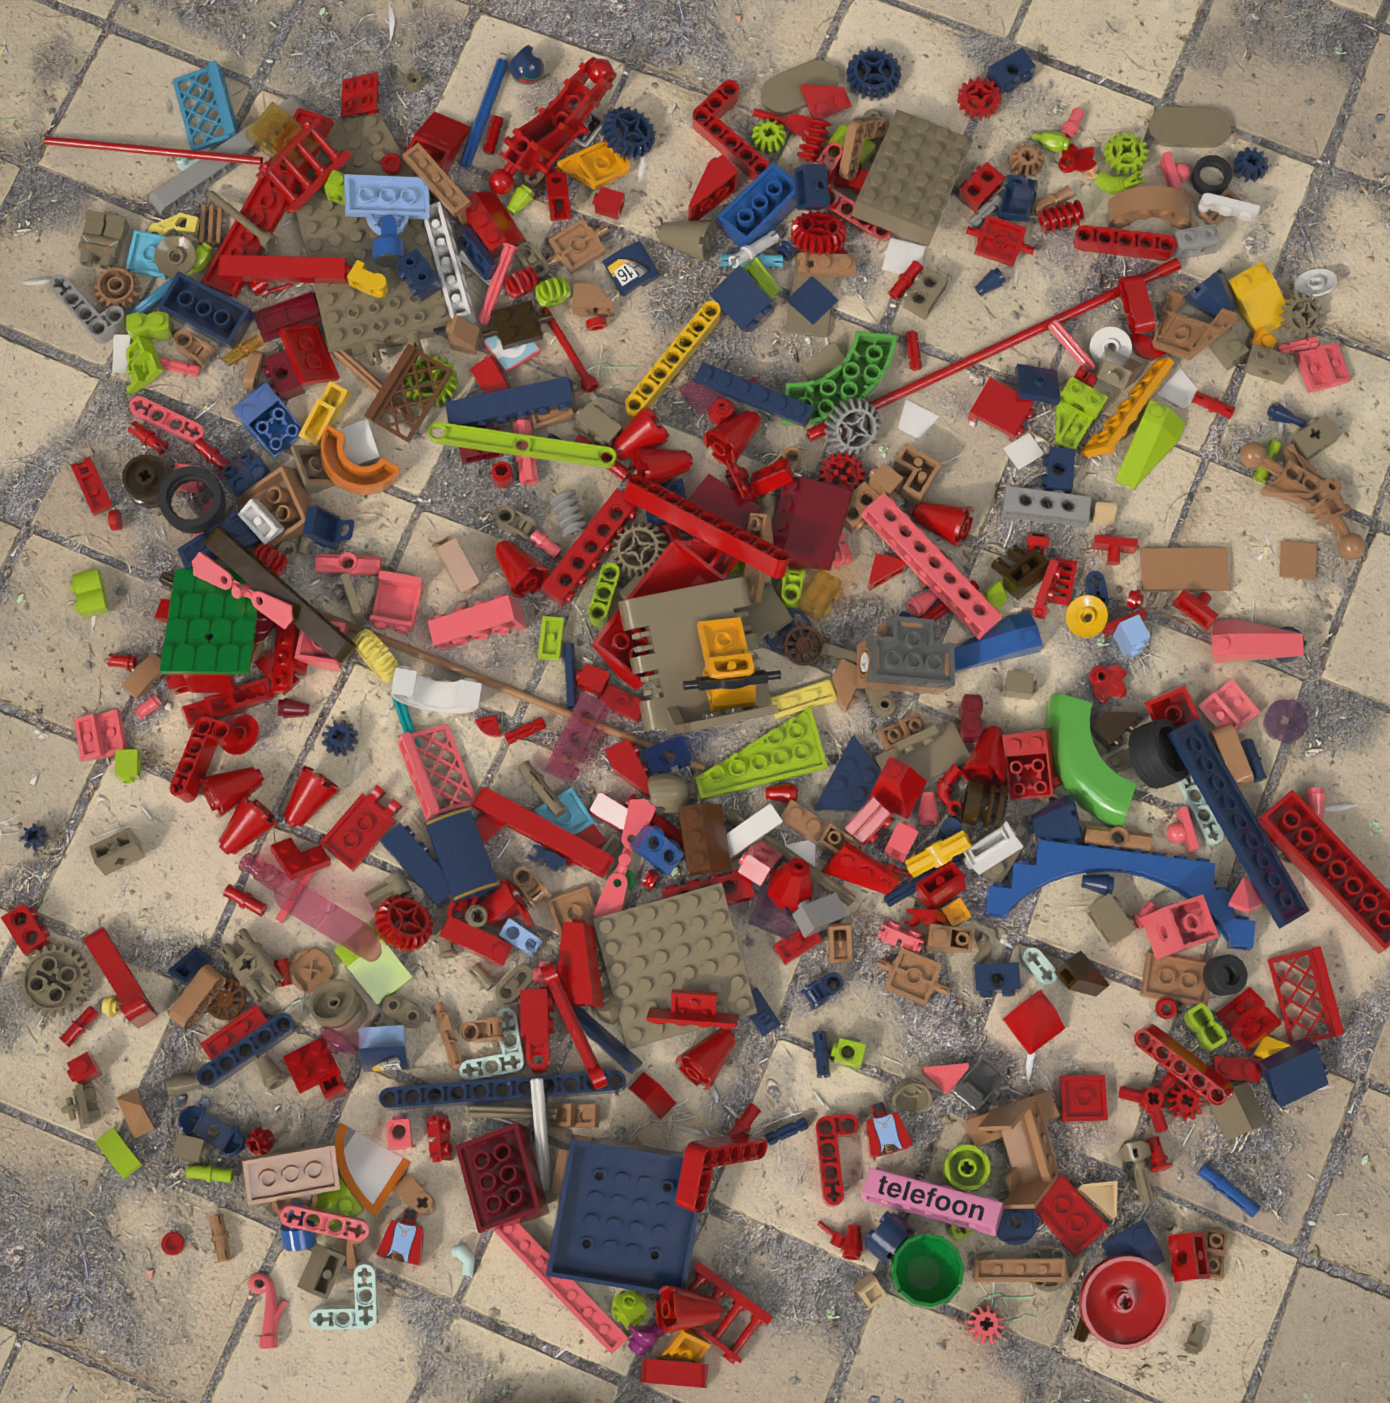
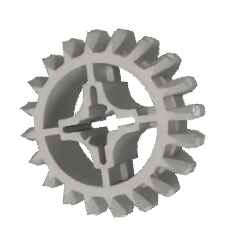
M848 398L847 404L844 401H840L839 408L833 406L835 412L828 413L831 419L825 421V424L829 427L824 429L825 433L829 434L827 440L831 442V446L837 448L840 453L844 451L845 453L849 452V455H851L852 451L855 455H858L860 449L866 452L867 445L873 447L871 441L873 439L878 440L875 434L881 432V429L877 426L882 424L881 420L877 419L880 415L875 411V407L872 404L869 405L868 401H861L859 398H855L854 401ZM865 415H866V418H867V426H866V429L863 427V423H864V420H865V419H864V416H865ZM840 424L843 425V435L841 438L839 435ZM847 424H849V425H851V426H852L853 424H854V425L856 424V426H857L859 429H857V428H855V427L852 429V428L849 427Z

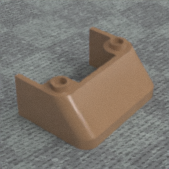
M1027 1097L993 1109L978 1126L979 1131L1002 1132L1012 1167L1005 1178V1185L1010 1194L1003 1201V1209L1036 1208L1055 1183L1059 1174L1058 1163L1040 1101L1037 1097Z

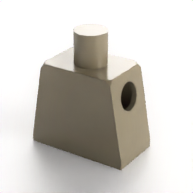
M1105 348L1097 365V378L1125 390L1134 383L1142 363Z

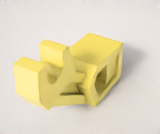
M178 213L175 216L153 223L147 232L168 236L169 232L176 230L178 233L198 236L200 219L195 216ZM182 220H187L185 228L179 226Z

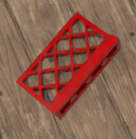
M1321 946L1267 959L1290 1046L1306 1039L1309 1033L1315 1035L1307 1038L1311 1042L1343 1036L1344 1030ZM1308 956L1310 966L1307 971L1294 965L1299 957ZM1294 959L1292 963L1287 960ZM1282 961L1290 966L1284 977L1275 972L1273 963ZM1292 968L1304 974L1298 985L1286 978ZM1310 969H1312L1313 976L1308 973ZM1306 976L1313 979L1316 983L1312 993L1300 987ZM1277 977L1282 979L1280 984L1278 983ZM1284 981L1296 988L1290 998L1281 994L1280 987ZM1298 989L1310 996L1304 1007L1292 1000ZM1316 991H1318L1319 997L1314 995ZM1312 998L1321 1002L1322 1009L1318 1015L1306 1009ZM1283 999H1285V1000L1288 1001L1285 1006H1284ZM1290 1003L1302 1009L1296 1020L1289 1017L1286 1013ZM1304 1011L1316 1018L1310 1029L1298 1022ZM1322 1012L1324 1013L1325 1019L1320 1017ZM1288 1020H1290L1291 1022H1293V1025H1292L1291 1028H1290V1025H1289V1021H1288ZM1317 1020L1327 1024L1329 1033L1319 1035L1312 1031ZM1295 1025L1308 1031L1303 1039L1293 1040L1292 1030Z

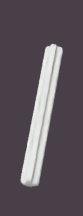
M533 1078L530 1084L537 1167L544 1191H550L552 1178L544 1083L542 1078Z

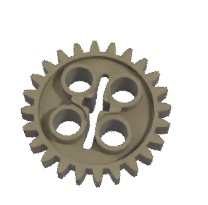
M55 944L52 945L51 950L44 946L43 953L36 949V957L27 956L30 960L29 964L22 962V965L26 968L25 971H18L23 976V979H18L16 982L23 986L17 989V991L25 993L20 999L28 1001L26 1007L29 1009L34 1006V1013L37 1014L41 1010V1015L44 1017L47 1016L48 1012H50L53 1018L56 1017L57 1012L61 1016H65V1009L72 1013V1005L81 1006L78 1002L79 998L86 1000V997L82 994L83 991H90L85 986V983L91 982L90 978L85 977V975L90 973V970L83 969L87 962L85 960L80 961L82 956L79 953L74 956L75 950L71 948L67 951L64 945L60 947V950H58ZM54 961L55 967L51 971H46L47 963ZM41 971L53 979H57L64 985L71 987V990L67 991L57 984L51 983L46 978L39 976L37 972ZM73 971V979L66 982L65 975ZM42 980L43 987L40 990L35 991V983L37 981ZM62 991V998L54 1001L53 995L55 992Z

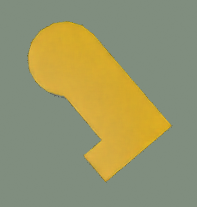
M357 260L347 275L349 286L377 298L384 297L388 293V284L385 276L367 271L365 263Z

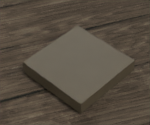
M349 572L341 574L357 625H365L366 621Z

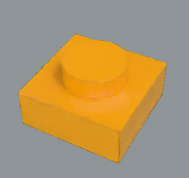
M1260 327L1249 345L1252 347L1253 344L1273 349L1278 339L1267 329Z
M961 898L941 908V912L947 915L946 920L950 927H956L972 917Z

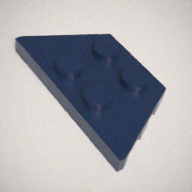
M852 735L814 808L815 811L859 812L868 802L882 771L855 736Z

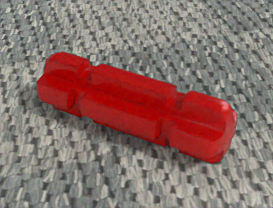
M494 115L492 117V124L486 137L487 141L483 147L486 154L493 155L495 152V145H497L501 132L500 128L503 125V118L501 116Z
M911 330L905 333L906 341H908L906 343L908 360L911 359L909 367L910 370L917 371L922 369V362L919 361L921 355L919 342H917L918 333Z
M539 717L534 719L532 723L530 721L515 728L513 732L512 730L504 734L505 740L508 744H513L517 742V739L521 740L534 734L536 730L539 732L545 729L546 724L543 718Z

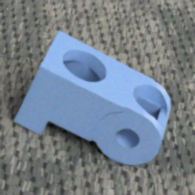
M510 918L498 935V938L531 957L535 955L542 944L538 937Z

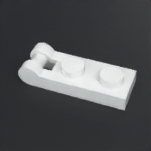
M1205 193L1198 204L1200 212L1205 213L1211 210L1219 212L1223 216L1239 217L1243 221H1254L1260 205L1211 193Z

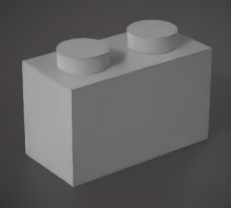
M836 892L830 895L823 893L812 902L810 900L803 901L798 905L799 909L792 914L804 938L827 929L829 924H839L849 916Z

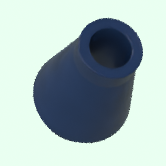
M998 268L991 269L974 288L982 297L984 294L1002 287L1003 283L1006 282V278Z
M1109 874L1083 875L1081 888H1086L1104 896L1109 893L1112 895L1114 877H1109Z

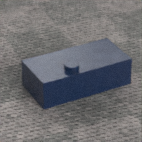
M179 271L157 306L161 312L169 314L171 319L234 352L255 318L250 308Z

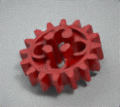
M837 452V457L830 454L829 461L823 460L824 467H820L819 472L821 475H819V481L854 492L861 485L860 483H863L865 477L862 476L865 475V469H860L862 461L855 462L857 456L854 455L852 458H849V452H846L845 456H841V453ZM850 465L851 467L846 470V476H841L840 484L834 485L832 482L837 481L838 474H843L844 466ZM831 467H836V468H837V469H834L833 471L830 470ZM853 479L854 482L849 483L847 480Z

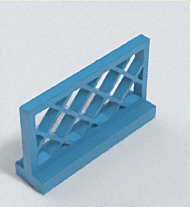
M216 60L209 62V67L172 79L191 150L201 151L226 142L239 133L224 73ZM209 74V80L206 85L198 83L201 76ZM188 81L191 85L187 92H184L180 89L179 84ZM196 86L203 88L198 98L191 95ZM208 91L214 94L211 103L203 100ZM189 98L196 101L191 110L185 108ZM201 103L208 106L203 116L196 113ZM212 109L219 112L215 121L208 118ZM193 116L201 119L196 128L190 126ZM205 121L213 124L208 134L201 131ZM217 127L224 130L225 135L218 138L212 136ZM198 133L205 136L201 144L195 145L194 140Z

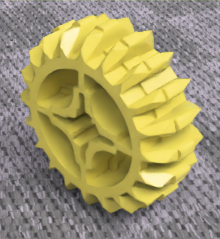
M364 629L357 633L352 641L356 644L355 650L363 661L383 682L388 683L393 680L395 667L399 668L400 665L390 650L369 629Z

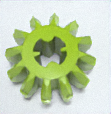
M767 118L766 123L759 121L758 126H754L751 139L754 142L755 149L760 148L761 153L768 150L769 155H771L772 150L779 152L780 147H784L786 132L784 131L783 124L778 125L777 120L771 123Z
M563 277L547 279L535 287L537 301L544 307L559 305L571 297L570 285L567 279Z

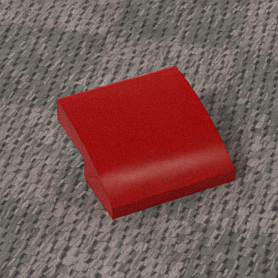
M1251 987L1216 1013L1222 1024L1246 1051L1250 1050L1281 1025V1020L1266 1006L1265 1001Z

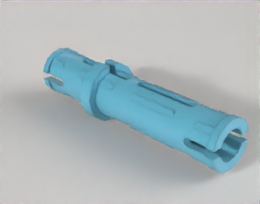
M721 253L720 267H732L736 263L730 265L729 261H727L734 254ZM760 253V255L755 256V258L758 257L765 267L783 268V262H778L783 261L782 254L764 255V253ZM745 262L740 266L745 267L748 263L751 262Z

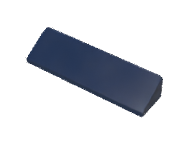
M573 1006L584 1033L629 1074L633 1075L643 1062L583 1008Z

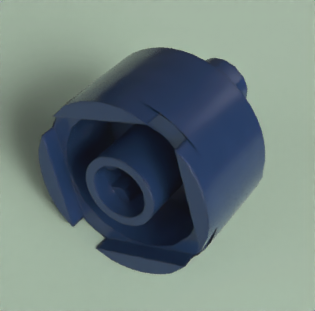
M886 1211L879 1220L881 1224L876 1230L871 1229L864 1240L866 1241L865 1249L888 1267L890 1265L889 1260L892 1261L893 1253L908 1238L909 1234L914 1236L916 1230L894 1212L889 1213Z

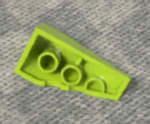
M1152 400L1149 401L1115 482L1135 489L1178 443L1186 423L1171 408Z

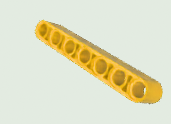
M708 301L703 304L628 396L625 407L626 414L630 419H633L641 408L644 407L646 409L652 406L720 321L721 312L720 305L717 302ZM709 311H713L716 314L714 316H709L706 313ZM702 327L703 330L698 332L695 331L694 328ZM684 342H688L691 345L689 347H683L681 344ZM670 358L678 359L675 363H671L668 360ZM659 373H663L666 375L664 378L656 377V375ZM645 389H651L653 391L651 394L643 393ZM635 404L639 405L640 408L637 410H632L630 406Z

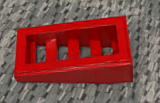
M1056 558V561L1062 563L1061 567L1063 569L1071 571L1063 570L1061 575L1069 577V580L1056 579L1054 584L1055 592L1066 594V598L1054 595L1052 600H1048V603L1069 606L1078 562ZM1056 584L1065 585L1068 587L1067 589L1056 587Z

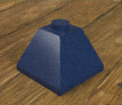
M1144 1219L1101 1244L1108 1257L1122 1254L1134 1255L1154 1266L1165 1261L1158 1242Z

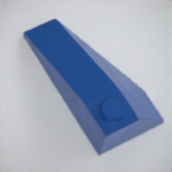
M1026 611L1009 615L1000 620L980 640L974 636L954 648L956 672L1039 653L1043 644L1038 626L1030 612Z

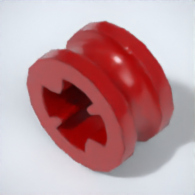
M650 869L641 886H647L648 890L652 891L660 877V873L655 874L653 869Z

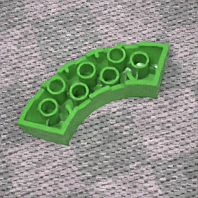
M855 331L854 340L847 357L835 369L826 374L825 377L816 381L786 383V396L814 407L815 410L807 425L831 419L828 413H834L833 406L839 408L840 401H844L847 404L848 398H851L853 401L855 398H859L861 401L864 400L885 375L895 351L897 335ZM782 419L781 425L798 426L797 424Z
M1052 694L1047 706L1045 728H1050L1053 769L1057 776L1060 777L1062 786L1069 795H1073L1074 800L1084 810L1091 813L1098 820L1114 828L1124 827L1137 784L1115 773L1098 754L1090 731V715L1093 703L1064 694Z

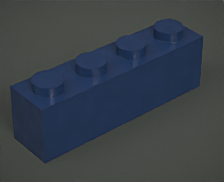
M399 823L383 836L380 842L440 909L452 896L437 858L432 859L427 854L430 850L422 841L418 844L413 838L415 833L408 825L403 827Z

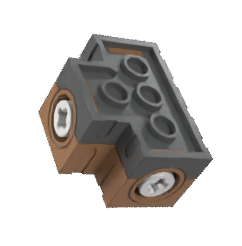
M892 616L877 626L878 635H872L857 645V688L887 689L898 692L910 691V693L938 695L955 686L954 643L934 641L933 619Z

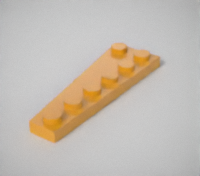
M1170 357L1158 359L1151 365L1128 393L1130 398L1120 403L1115 408L1118 412L1105 420L1103 423L1105 428L1099 434L1095 433L1080 450V454L1084 458L1110 454L1117 448L1116 444L1127 434L1128 427L1138 418V413L1149 403L1148 399L1159 389V384L1163 378L1170 373V368L1175 363Z

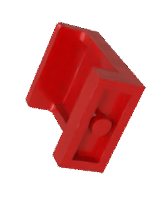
M989 378L971 408L968 420L975 423L978 419L1008 435L1009 441L1013 442L1015 437L1020 438L1025 429L1022 426L1024 421L1031 419L1035 411L1032 409L1034 401L1018 398L1017 391Z

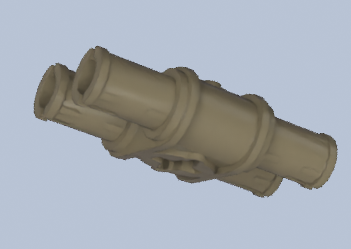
M242 928L238 931L240 935L235 933L234 938L243 947L244 953L238 956L229 943L222 945L224 950L219 948L218 953L226 961L228 971L234 974L240 982V986L247 988L255 1001L260 1002L264 1000L262 995L264 997L268 995V992L265 991L257 980L262 973L271 983L272 987L280 985L278 981L283 982L285 978L275 968L273 958L269 957L263 950L262 944L255 942L246 928Z

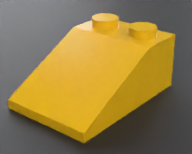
M1263 261L1228 280L1237 305L1236 310L1254 335L1260 327H1264L1272 333L1284 326L1280 324L1284 319L1279 317V314L1284 313L1280 307L1287 304L1274 276Z

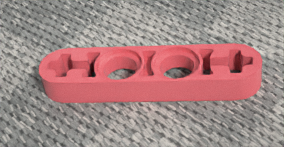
M134 397L129 403V408L135 417L191 444H194L200 437L205 438V432L200 424L144 397ZM142 404L144 408L148 410V414L143 409H138L137 411L135 406H140ZM161 411L164 413L161 420L156 421L152 419L155 412ZM175 420H180L182 426L179 429H172L171 423ZM188 427V429L192 432H196V430H198L199 436L195 435L194 437H192L191 433L187 431L186 428Z
M286 1204L280 1210V1220L288 1227L353 1241H362L369 1233L367 1222L361 1218L297 1204ZM294 1210L295 1215L301 1216V1211L305 1212L302 1219L303 1223H299L300 1219L297 1217L287 1220V1216L284 1213ZM311 1214H316L320 1218L319 1223L315 1226H310L306 1222L307 1217ZM333 1219H339L342 1222V1227L337 1231L329 1228V1223ZM346 1221H349V1227L356 1228L358 1224H361L364 1232H360L359 1235H355L354 1230L348 1229V1233H344L346 1229Z

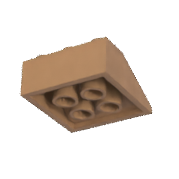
M286 466L279 467L246 490L238 498H234L239 509L244 507V504L249 502L250 499H258L285 528L282 533L266 544L273 548L280 546L282 542L291 541L302 536L307 507L313 506L297 469Z

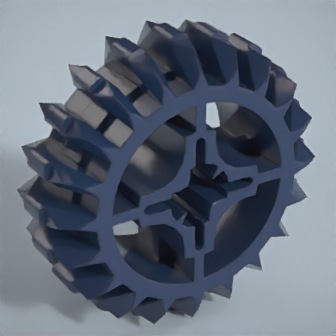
M877 46L874 51H871L868 47L866 52L860 50L858 55L854 54L846 70L847 83H850V90L855 89V95L861 93L862 99L868 96L870 101L873 100V97H876L878 101L881 100V96L889 97V93L893 94L895 88H898L899 80L901 79V67L897 65V58L892 59V52L886 54L885 48L881 52L878 51ZM885 68L889 72V78L885 77V73L883 72ZM859 69L862 71V74L864 75L863 80L858 75Z
M622 106L618 109L614 108L606 115L601 126V135L604 136L602 142L608 143L607 148H612L613 154L617 152L620 154V158L626 156L627 160L643 158V156L650 152L655 143L656 131L653 130L654 124L649 123L650 118L644 117V112L640 114L637 112V108L631 110L629 106L625 109Z

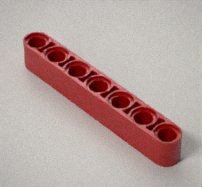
M482 786L471 805L477 811L598 877L604 878L614 861V857L487 787Z

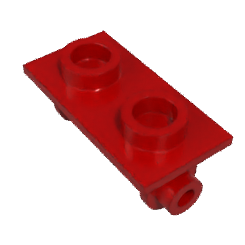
M435 1114V1116L428 1117L429 1121L426 1122L428 1138L436 1137V1141L429 1142L432 1162L452 1161L453 1145L450 1141L451 1123L448 1115Z

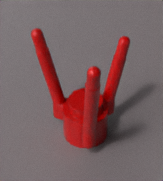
M247 282L256 297L261 294L263 298L271 293L293 286L289 283L267 290L266 288L269 287L268 282Z

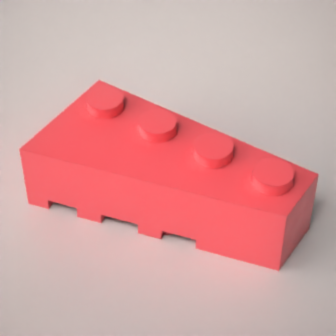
M506 594L497 595L494 597V600L488 602H476L473 607L467 609L465 607L454 610V613L448 615H437L433 620L428 621L433 645L439 650L468 644V639L471 638L472 640L479 641L488 639L487 637L491 633L508 634V630L519 627V631L527 629L521 605Z

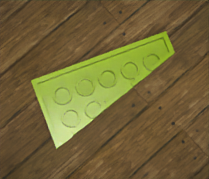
M811 706L796 717L794 716L780 727L771 730L747 745L743 750L731 755L730 758L719 765H715L696 777L695 782L700 801L827 770L828 766Z

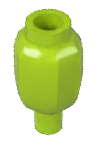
M1045 131L1042 134L1034 132L1032 136L1033 141L1040 142L1044 149L1053 152L1067 151L1070 145V138H1067L1064 133L1057 131Z
M204 242L195 247L196 262L191 271L186 274L190 278L195 272L203 270L212 258L211 252L213 248Z

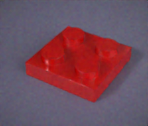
M324 1036L283 1056L300 1094L341 1073Z
M1105 1075L1059 1077L1062 1123L1108 1121Z

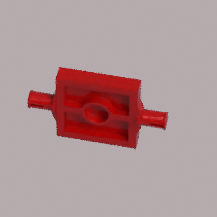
M987 215L985 223L980 229L968 225L966 234L977 237L974 255L1014 267L1016 258L1021 252L1033 256L1035 247L1024 244V235L1027 227Z

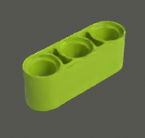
M606 563L602 566L589 606V620L596 627L604 626L607 623L620 583V570L614 563ZM614 572L616 576L610 579L605 574ZM606 591L610 593V596L601 598L599 594ZM601 611L604 615L601 618H595L593 613Z

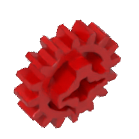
M977 76L976 81L969 78L968 84L963 83L962 89L958 91L957 103L960 104L959 110L965 109L964 116L971 114V120H974L976 116L979 117L980 121H982L983 116L990 119L991 113L996 115L997 108L1001 106L1002 94H998L1000 87L994 88L995 82L988 83L987 77L983 81H980L979 76Z

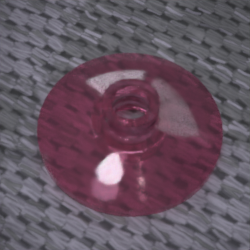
M321 1026L319 1031L328 1043L327 1049L336 1055L339 1052L350 1055L358 1054V1048L348 1038L329 1027Z

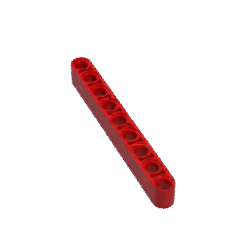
M631 474L627 477L624 498L627 501L773 578L780 579L786 576L790 561V554L641 475Z

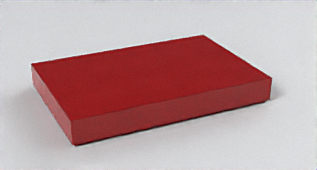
M317 324L280 328L278 333L301 386L338 381L340 376Z
M1063 1174L1055 1181L1036 1208H1033L1037 1216L1074 1257L1079 1255L1109 1227Z

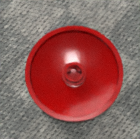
M1123 1254L1111 1256L1095 1265L1084 1279L1079 1294L1080 1315L1087 1330L1105 1345L1118 1349H1132L1142 1346L1161 1331L1168 1318L1170 1292L1167 1282L1153 1264L1140 1257Z

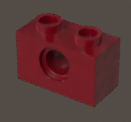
M286 350L264 358L266 365L263 368L267 378L272 377L274 382L270 386L277 396L279 395L282 402L305 393ZM281 374H287L284 379L278 378Z

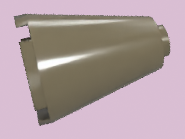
M711 220L664 222L662 226L658 227L657 237L661 243L700 261H709L715 245H712V239L717 237V226Z

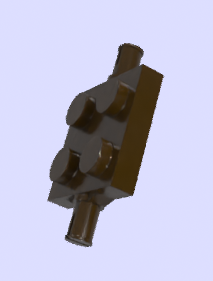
M532 300L491 311L494 328L482 330L484 339L497 336L503 350L542 340L541 323L553 321L551 312L538 315Z

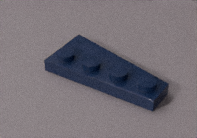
M242 508L238 511L235 510L220 523L217 522L210 527L211 529L203 534H199L177 549L185 570L193 568L192 560L197 556L198 552H203L212 560L219 559L203 543L216 525L227 530L246 548L262 543L258 536L238 515Z

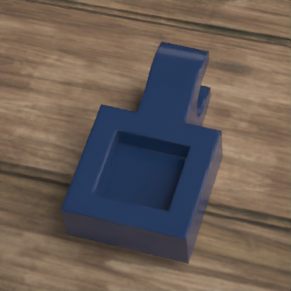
M533 845V848L538 850L539 854L535 857L528 854L527 857L531 862L542 860L550 870L564 872L568 865L566 859L542 849L540 845Z

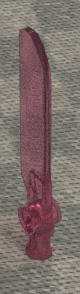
M251 853L243 856L238 866L239 870L253 875V879L263 884L268 890L274 891L276 904L281 909L366 961L373 962L381 956V943L376 933L367 923L295 879L290 880L285 873L278 870L274 865L256 860ZM275 874L272 880L267 881L270 875Z

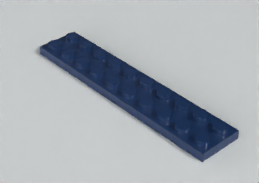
M1199 718L1167 734L1278 928L1286 926L1309 912L1308 906Z

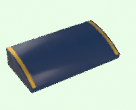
M469 806L442 814L425 822L454 903L490 894L498 888L499 884Z

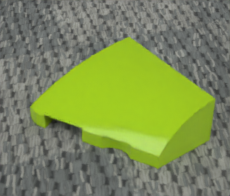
M138 336L126 349L128 361L126 374L131 375V385L126 387L127 393L133 394L155 380L164 369L152 340Z

